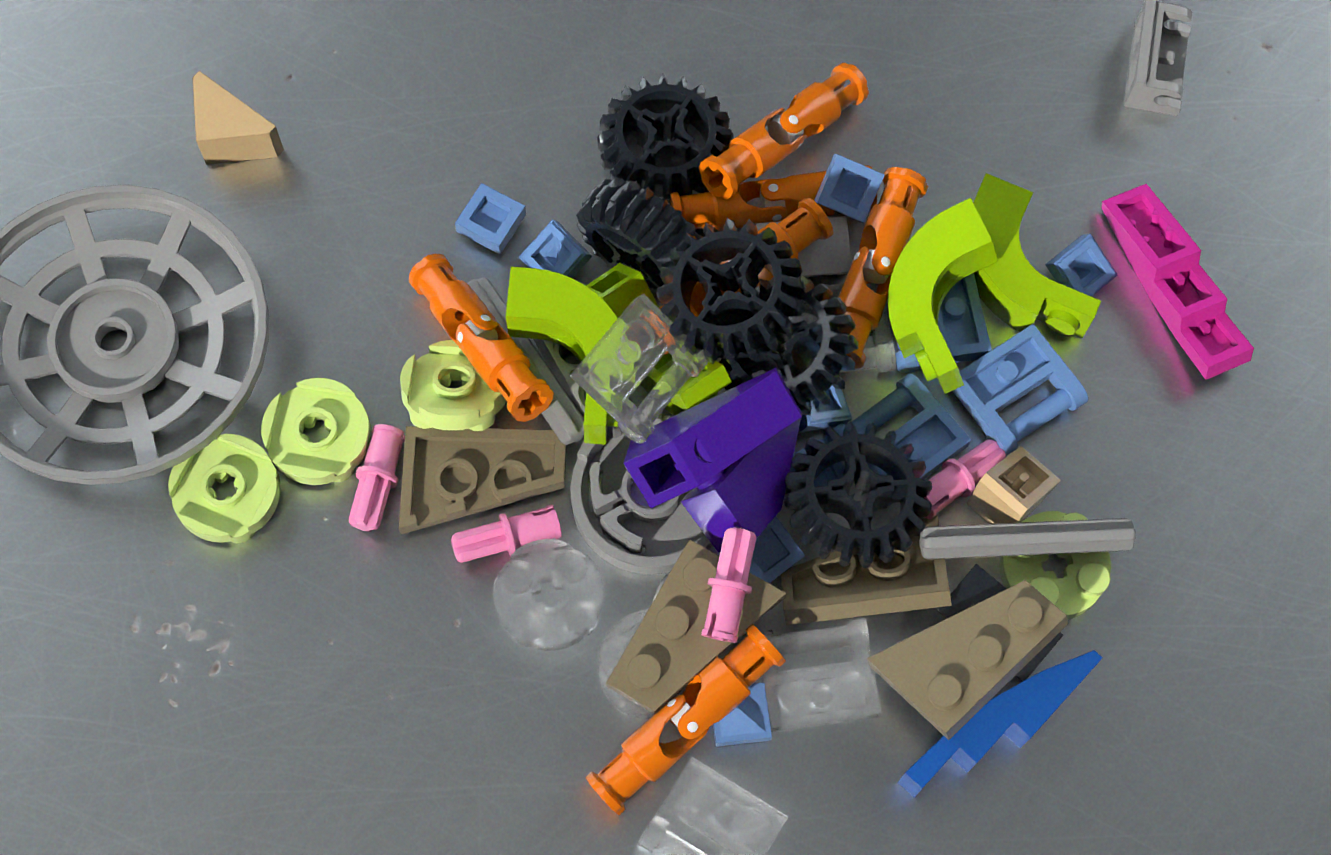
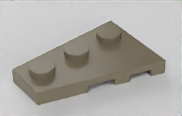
M406 426L398 528L400 534H406L565 488L566 445L560 442L553 430L488 428L483 431H473L470 429L441 430Z
M938 515L931 519H922L926 526H939ZM910 535L913 542L907 552H902L894 547V557L888 563L883 562L874 552L871 567L864 569L860 564L858 555H852L849 565L842 567L839 564L841 552L834 551L826 559L817 557L790 567L781 574L782 591L786 592V598L783 599L786 625L951 606L945 559L924 558L919 544L920 536Z
M689 539L606 681V687L656 714L666 703L681 692L716 656H719L731 644H734L701 635L702 629L705 626L713 588L708 585V579L715 578L719 555ZM749 573L747 585L752 587L751 594H745L737 632V641L747 632L746 629L751 624H755L763 615L786 598V592Z
M1024 580L867 658V661L877 674L944 737L950 740L1068 625V619L1065 613Z

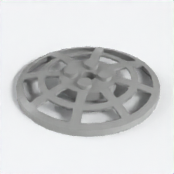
M133 185L94 186L67 192L35 205L8 222L0 230V266L24 242L46 228L64 220L75 249L65 252L47 263L30 278L24 287L0 275V300L12 306L7 315L2 333L1 357L3 364L0 365V386L9 385L11 392L22 408L36 422L46 428L27 452L15 446L0 432V454L27 471L56 481L86 485L113 484L152 476L184 462L208 446L233 422L250 398L262 371L269 342V310L263 283L248 251L233 231L210 211L184 197L156 188ZM110 209H137L158 212L170 216V219L158 245L148 241L133 239H111L95 242L86 213ZM190 226L204 232L224 249L239 269L244 282L218 295L215 294L212 286L201 271L185 257L178 254ZM109 257H134L150 260V263L140 282L120 278L108 279L101 259ZM81 266L86 286L71 294L60 306L41 297L42 293L58 278L72 269ZM170 270L178 273L192 286L200 297V303L172 314L167 303L158 294ZM251 302L254 313V345L248 370L243 381L240 382L216 374L224 349L225 324L223 315ZM28 315H31L50 325L47 337L48 354L20 360L21 336ZM208 322V348L202 368L177 359L180 341L179 334ZM113 330L127 332L126 342L119 349L113 351L101 349V341L108 332ZM58 373L63 381L73 390V393L59 413L55 415L36 399L26 381ZM165 377L190 387L174 405L149 419L143 395L154 389ZM204 393L230 401L225 410L201 434L177 450L159 457L154 433L164 430L182 418L199 402ZM93 401L105 403L122 402L128 426L97 429L82 427L77 424ZM68 438L77 442L99 445L132 441L137 465L111 471H85L63 468L48 461Z

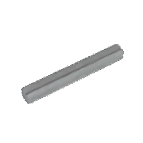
M483 277L478 280L472 279L469 281L468 284L508 334L506 323L507 305L490 280ZM512 337L528 357L531 364L530 370L538 379L545 380L554 392L551 404L542 412V415L561 443L568 445L573 442H579L583 439L584 418L531 340L528 338Z
M1127 518L926 526L920 534L919 544L922 556L926 559L1129 551L1134 546L1136 531L1132 521Z

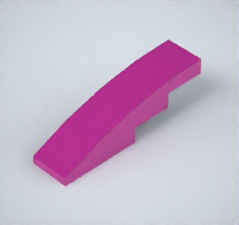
M1144 184L1102 201L1101 208L1147 295L1205 380L1251 361L1254 347L1225 313L1226 296L1199 265L1201 249L1151 188Z

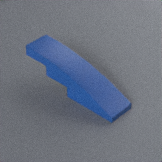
M1093 650L1045 669L994 697L950 740L944 736L939 739L904 773L898 783L915 797L950 758L968 773L1003 734L1021 748L1103 657Z

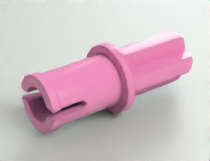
M377 424L373 426L364 465L356 469L355 475L359 483L348 519L352 527L362 531L372 532V530L380 527L390 489L395 488L398 484V477L395 475L402 445L405 442V435L401 429L391 425Z
M986 439L958 460L950 458L942 464V471L928 480L932 483V490L924 499L931 502L932 509L929 516L925 518H933L940 510L960 496L966 498L971 496L976 488L975 485L984 474L1006 458L1005 451L999 447L995 440Z
M551 504L545 508L507 518L505 513L499 514L498 522L455 533L451 538V544L457 561L463 563L503 551H508L509 555L513 556L516 555V549L554 538L559 539L562 537L556 510H554V506Z
M733 527L724 532L715 578L708 579V585L713 588L705 626L701 634L704 637L737 643V632L745 594H751L752 587L748 586L747 582L756 543V535L749 530Z

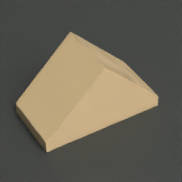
M198 71L192 77L196 142L206 165L275 158L284 151L274 124L201 71Z
M1020 446L984 474L969 498L967 505L989 524L1019 523L1025 520L1061 480Z

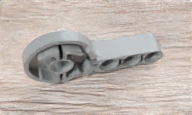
M533 339L550 370L584 418L588 377L582 363L576 365L566 363L562 358L571 351L560 344L548 340ZM620 395L618 427H607L606 445L583 443L577 453V461L573 469L570 486L573 517L584 541L606 562L617 568L638 574L669 573L689 539L708 550L713 545L681 503V500L690 491L653 508L642 506L633 499L630 488L634 480L623 464L633 435L672 416L663 415V409L640 407L634 404L630 396ZM601 474H603V476H602V493H601V491H600V486H599V481H600V475H601ZM589 479L591 489V503L593 508L592 512L590 511L589 506ZM605 534H608L613 540L625 546L631 552L640 553L642 552V547L645 548V552L639 555L631 554L608 539Z

